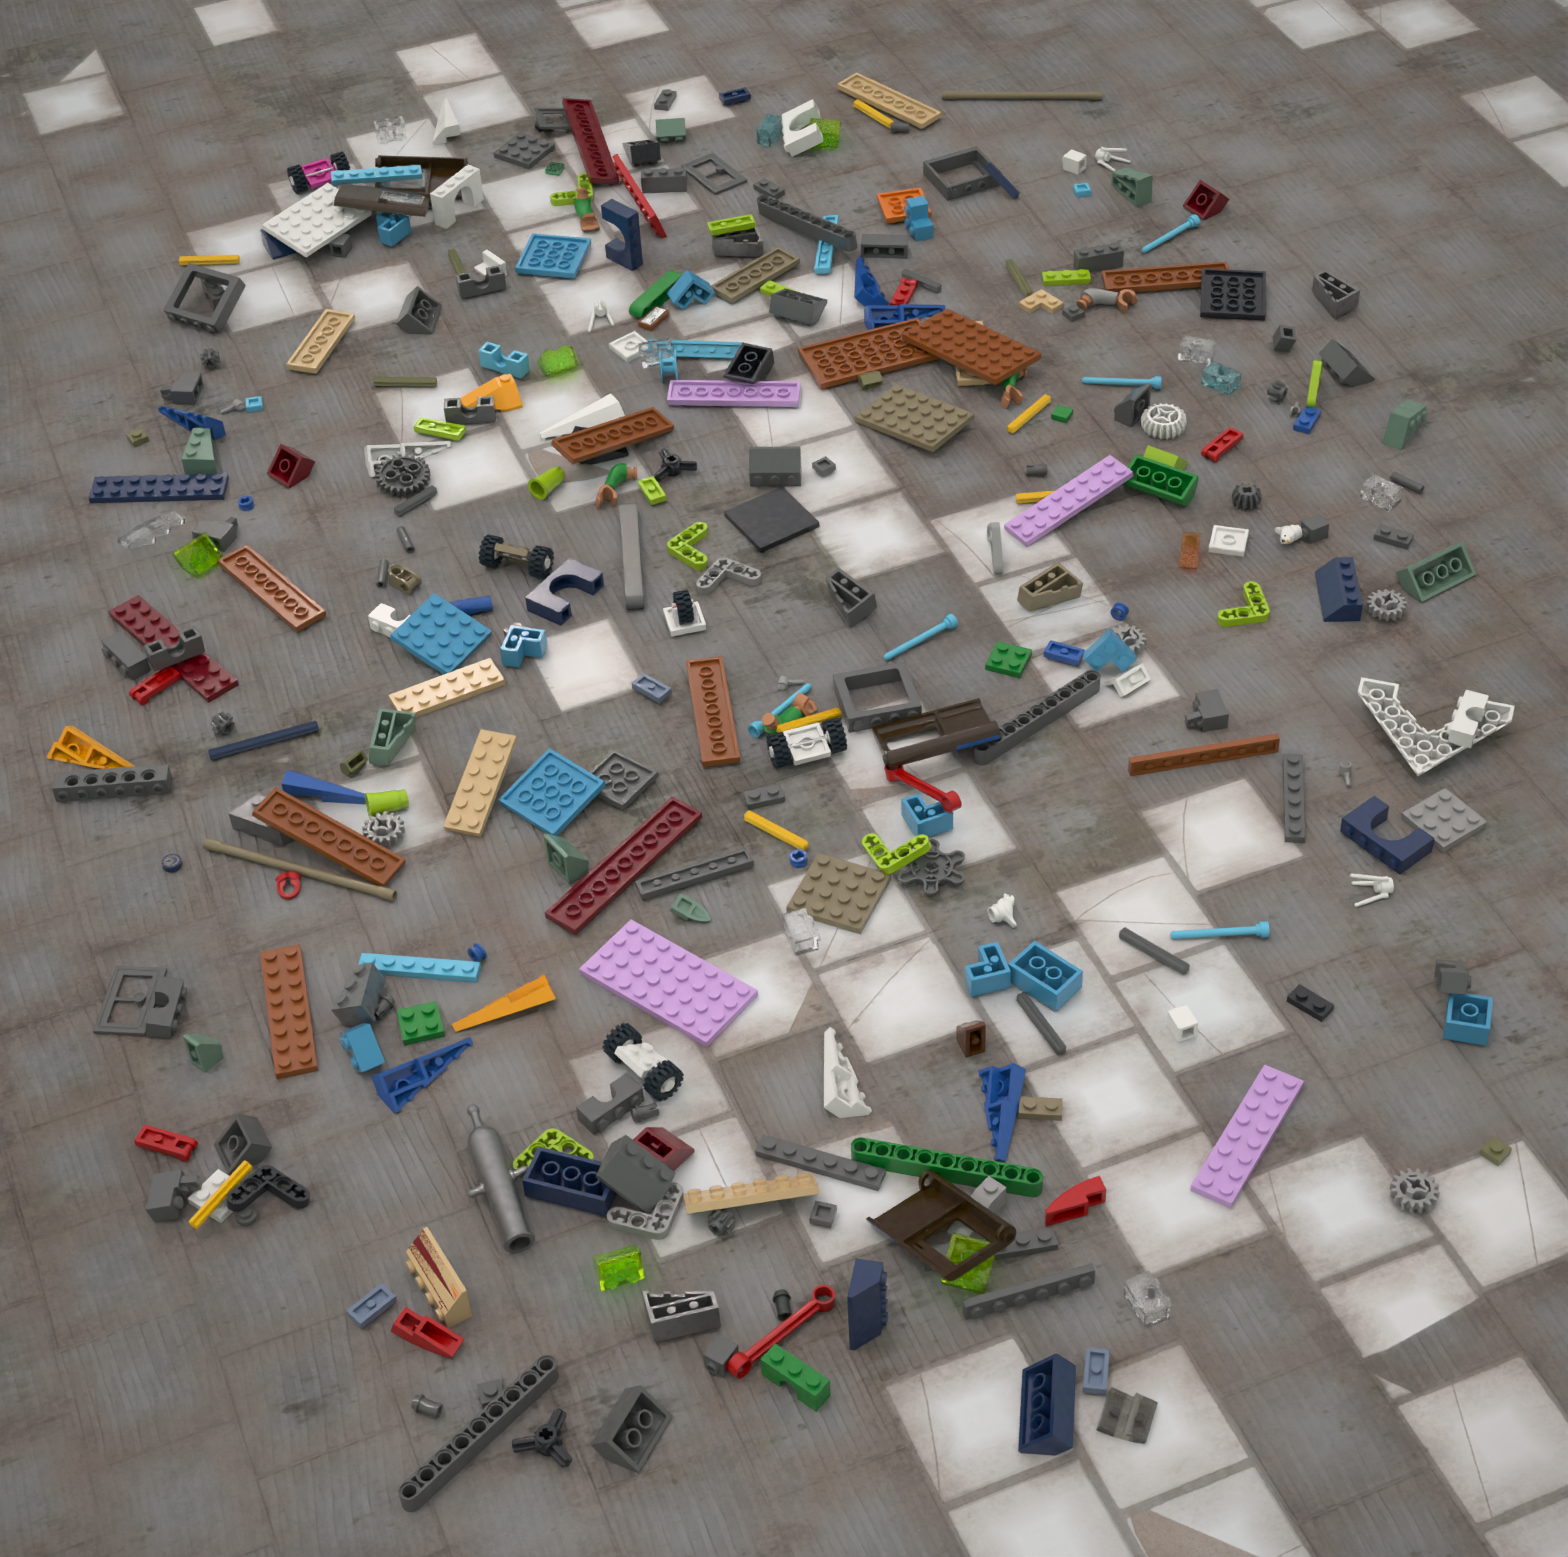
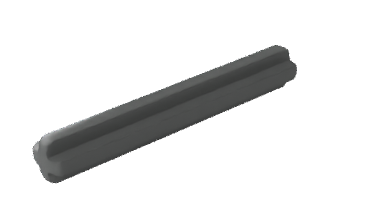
M1126 927L1120 930L1119 938L1183 975L1189 971L1190 965Z
M1022 992L1018 994L1016 1001L1057 1055L1065 1053L1066 1045L1027 993Z

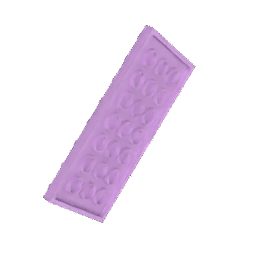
M632 919L579 968L580 975L705 1047H708L758 996L757 989Z

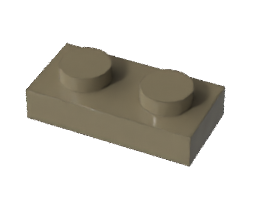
M1020 1096L1018 1119L1062 1121L1063 1098Z

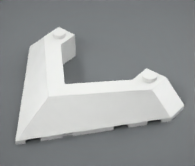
M1361 677L1358 688L1359 696L1417 776L1467 748L1448 742L1449 734H1446L1449 723L1437 731L1434 729L1427 732L1424 727L1421 728L1416 723L1413 715L1400 706V701L1397 699L1399 684ZM1488 701L1482 721H1477L1479 723L1473 744L1511 723L1515 706Z

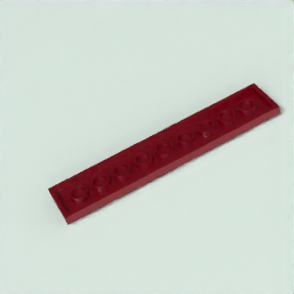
M563 98L562 105L589 182L593 184H619L620 179L613 165L610 151L591 100Z
M139 595L108 611L110 617L143 646L161 639L166 647H171L179 640L178 632L180 630ZM205 652L171 665L180 673L181 679L208 703L239 685L235 677Z
M672 796L545 912V918L577 935L702 819V812Z

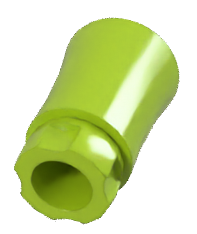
M554 466L539 476L528 481L530 493L537 499H545L566 477L564 470L560 466Z
M405 789L365 793V803L369 817H376V813L383 815L384 811L390 813L399 811L400 808L409 807L408 795Z

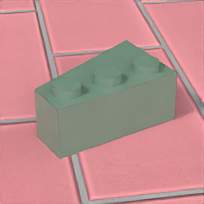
M1406 400L1390 412L1383 444L1402 450L1422 421H1425L1427 405Z
M193 428L181 458L185 474L217 473L210 428Z
M379 708L369 748L370 764L388 766L415 731L416 713Z

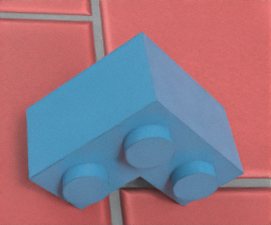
M919 196L906 199V205L904 206L906 219H904L905 227L909 229L910 236H913L915 242L933 238V224L928 217V202L925 197Z
M380 212L376 215L380 243L393 247L411 233L408 216Z
M686 269L667 294L675 305L685 310L694 298L706 305L715 294V291L709 282Z
M511 625L500 648L502 665L520 668L525 656L543 658L548 646L546 630Z
M1110 628L1083 652L1084 660L1096 671H1099L1111 660L1124 672L1137 660L1136 653Z
M919 793L901 799V815L915 837L922 834L931 837L953 829V812H946L941 802L927 806Z
M998 942L978 946V963L965 966V984L971 997L1008 989L1011 986V971Z
M362 1023L340 1032V1044L343 1050L346 1049L347 1052H351L352 1058H350V1062L354 1070L358 1069V1072H364L385 1063L370 1024Z

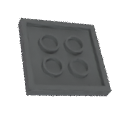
M519 132L493 154L494 158L530 169L555 149V143Z
M615 749L589 771L606 784L596 797L621 810L627 808L659 777L657 770Z

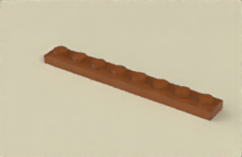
M1277 733L1129 757L1128 772L1130 776L1277 753L1280 738Z

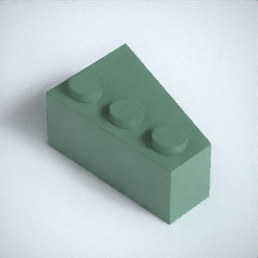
M1129 167L1112 172L1111 186L1135 207L1151 202L1153 175Z

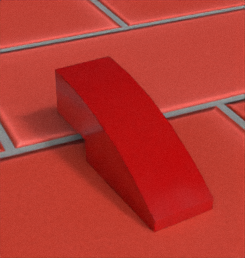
M1100 1175L1073 1186L1056 1198L1045 1210L1046 1227L1087 1216L1088 1207L1105 1203L1106 1187Z
M407 1307L402 1310L391 1328V1332L402 1339L429 1352L451 1359L464 1341V1338L429 1316L425 1315L423 1318Z

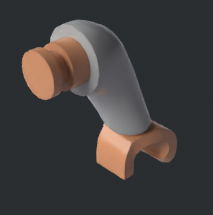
M1088 288L1081 293L1077 306L1082 310H1086L1088 306L1095 304L1117 305L1118 303L1119 309L1126 313L1128 311V304L1137 303V297L1135 292L1130 289H1125L1118 293Z

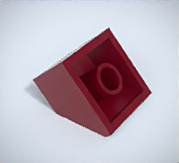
M1199 180L1183 204V207L1206 220L1221 213L1229 198Z
M280 444L267 475L291 488L309 476L316 461L295 448Z

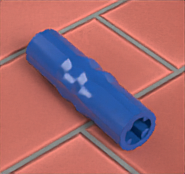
M491 595L449 602L467 615L493 610Z

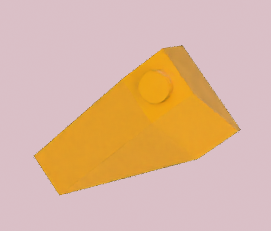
M511 374L496 377L461 397L462 404L468 408L475 407L477 405V397L494 396L496 410L501 409L502 412L523 407L516 382Z

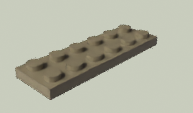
M776 247L712 284L711 287L716 295L730 303H734L763 286L769 280L775 279L800 264V258L780 247Z

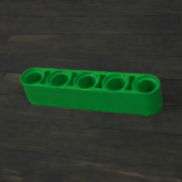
M669 270L632 302L629 307V314L642 319L653 307L662 306L670 299L667 293L682 274Z

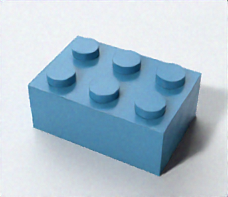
M1033 941L1008 964L1011 971V983L1055 1011L1082 988L1083 971L1036 941Z

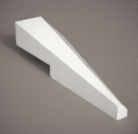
M447 98L443 100L433 145L447 143L446 137L460 135L459 124Z
M609 394L540 432V439L546 441L548 437L556 436L559 438L562 435L572 433L575 426L589 428L625 415L619 401L612 394Z
M450 441L367 445L364 447L365 463L371 478L375 477V470H378L377 466L381 465V461L386 462V458L392 459V455L398 457L401 454L404 457L407 453L408 457L415 455V459L418 457L423 458L449 448L451 444Z
M829 1027L824 1032V1108L839 1118L869 1115L872 1112L871 1107L865 1105L863 1100L866 1097L857 1088L859 1081L848 1058L843 1057L841 1053L843 1046L841 1043L836 1042L834 1038L836 1031Z

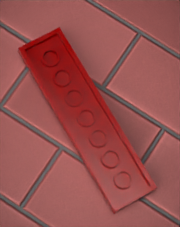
M613 155L612 157L615 161L613 165L619 173L621 181L631 197H633L655 235H660L661 238L667 237L657 215L619 155Z

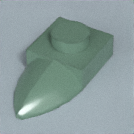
M680 893L670 909V912L686 921L688 919L700 922L711 921L708 912L702 905Z

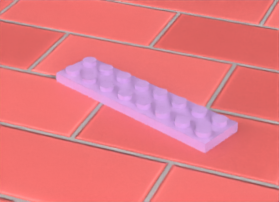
M670 380L667 405L799 407L801 381H757L755 384H749L740 381Z
M1109 455L1004 524V529L1028 547L1132 478L1133 471Z
M1264 1064L1191 1184L1190 1191L1228 1208H1232L1303 1088L1304 1081Z

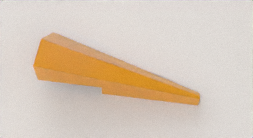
M65 726L59 741L53 743L47 756L48 759L98 769L136 767L74 726Z
M543 974L536 980L524 984L522 987L485 1005L484 1008L452 1023L455 1032L555 1000L556 997L545 974Z

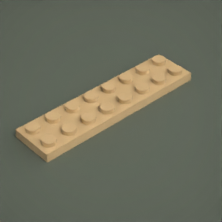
M855 73L837 84L838 90L920 129L941 118L940 111L859 73Z

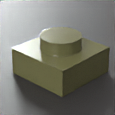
M141 428L126 434L127 440L133 447L149 442L147 434Z
M1493 1136L1481 1148L1479 1155L1499 1166L1511 1154L1512 1148Z

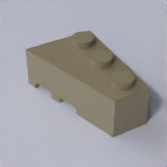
M1057 562L1021 585L1017 601L1028 611H1033L1076 599L1081 596L1083 582Z

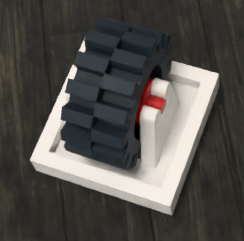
M688 590L673 592L672 607L663 608V614L671 637L706 630V623L698 601L693 602V599L691 600Z

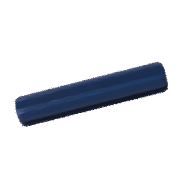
M989 162L985 166V170L1013 199H1016L1020 192Z

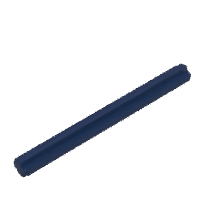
M311 721L209 749V757L211 760L219 759L317 732L319 727L316 721Z

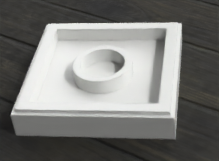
M634 331L609 343V349L628 363L648 353V341Z
M1214 525L1208 552L1244 557L1249 530Z

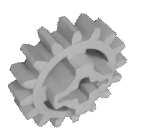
M1387 589L1384 592L1377 590V594L1372 592L1371 596H1368L1366 608L1368 613H1373V618L1378 616L1379 620L1385 619L1389 621L1391 618L1396 621V617L1402 618V614H1405L1407 602L1405 597H1400L1401 593L1395 594L1394 590L1391 592Z
M1128 624L1125 627L1118 625V629L1112 628L1136 654L1139 655L1140 650H1145L1146 638L1145 633H1141L1142 629L1136 630L1135 626L1129 627Z
M384 811L383 815L376 813V817L370 816V821H365V826H362L363 836L383 847L386 844L391 847L392 842L397 844L398 838L403 839V833H405L404 821L401 820L399 815L395 816L393 812L390 815H387L386 811Z
M1408 1168L1407 1173L1400 1170L1398 1176H1393L1390 1184V1197L1395 1198L1394 1204H1402V1210L1406 1207L1409 1208L1410 1213L1414 1209L1422 1213L1423 1208L1430 1211L1431 1205L1435 1206L1439 1198V1184L1434 1183L1435 1177H1427V1171L1421 1174L1419 1168L1415 1172Z

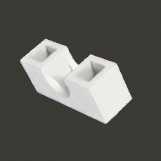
M382 603L368 615L370 629L388 637L407 619L397 621L396 610Z
M1466 690L1464 696L1459 697L1457 703L1459 709L1454 710L1452 715L1453 723H1449L1446 734H1449V743L1467 748L1472 747L1479 723L1477 721L1481 722L1487 708L1488 695Z

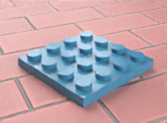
M532 233L515 267V272L524 275L576 278L591 246V238Z
M433 593L390 635V640L445 675L456 671L491 636L492 630Z
M549 748L498 800L502 806L547 834L558 836L602 791L606 784L600 778Z

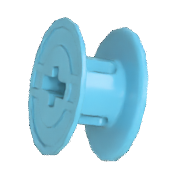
M674 349V357L662 358L661 350H659L661 382L663 383V374H676V380H678L676 349Z

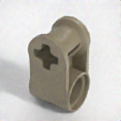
M395 564L388 568L390 585L404 594L409 595L413 588L422 584V580L417 573L401 565Z

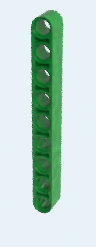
M863 1137L855 1138L851 1142V1160L883 1168L888 1172L920 1177L924 1171L933 1170L950 1183L978 1187L990 1176L1006 1187V1193L1038 1197L1043 1191V1174L1036 1168Z

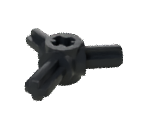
M662 448L659 451V455L662 458L661 469L654 474V478L657 482H660L666 476L674 477L679 475L681 470L696 471L697 462L682 461L678 455L670 454L667 449Z
M559 1408L555 1409L548 1424H544L534 1431V1436L513 1439V1451L518 1453L536 1449L537 1453L548 1457L552 1456L562 1468L568 1467L573 1459L562 1447L563 1441L560 1439L562 1435L560 1429L567 1417L566 1412Z

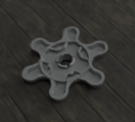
M929 839L931 849L907 864L910 868L899 873L898 880L902 885H909L914 882L918 885H924L923 890L925 894L933 897L938 892V885L943 886L946 883L954 886L962 885L965 877L962 873L955 871L953 867L964 861L965 854L960 850L943 853L939 850V842L935 839ZM909 852L903 853L900 857L907 856ZM929 867H935L936 869H934V870H932V872H930V870L927 869V868H929Z

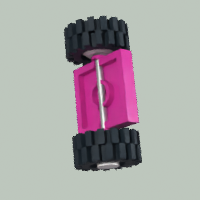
M341 151L331 154V161L325 158L302 166L298 164L288 167L287 173L293 191L297 194L307 191L308 185L311 189L327 183L331 184V171L350 170L345 153Z

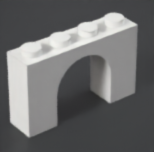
M813 99L782 114L781 124L783 126L782 132L785 142L783 146L785 151L789 152L792 157L823 142L822 132L816 123L801 129L807 124L820 119V111Z
M471 165L465 166L430 193L435 225L447 229L456 222L454 201L460 189L462 200L465 204L475 207L484 200L479 168Z

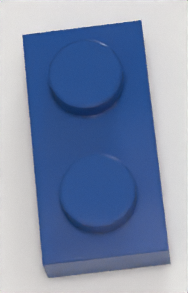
M1305 406L1294 423L1293 430L1310 434L1321 416V410L1313 407L1306 408Z
M1050 640L1044 650L1043 657L1079 666L1084 657L1083 652H1085V649Z

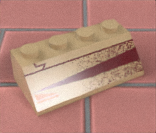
M428 1227L423 1228L407 1249L408 1261L405 1264L409 1273L415 1274L418 1288L425 1290L426 1293L424 1295L429 1306L434 1305L436 1309L434 1312L438 1321H443L449 1329L472 1317L467 1290Z

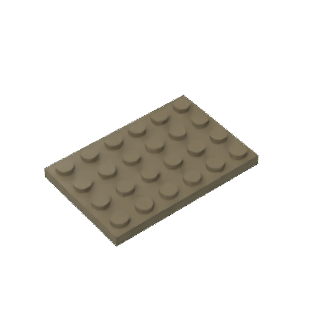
M895 385L855 416L856 423L934 452L975 419L974 413L900 385Z

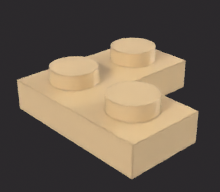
M1041 289L1019 301V308L1029 314L1039 308H1043L1053 314L1064 308V302Z

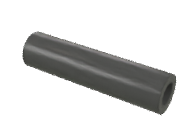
M1397 472L1391 474V480L1420 494L1423 492L1424 485Z
M399 526L396 531L406 552L413 553L415 548L405 528Z
M387 559L380 560L376 583L379 588L385 587L389 564Z

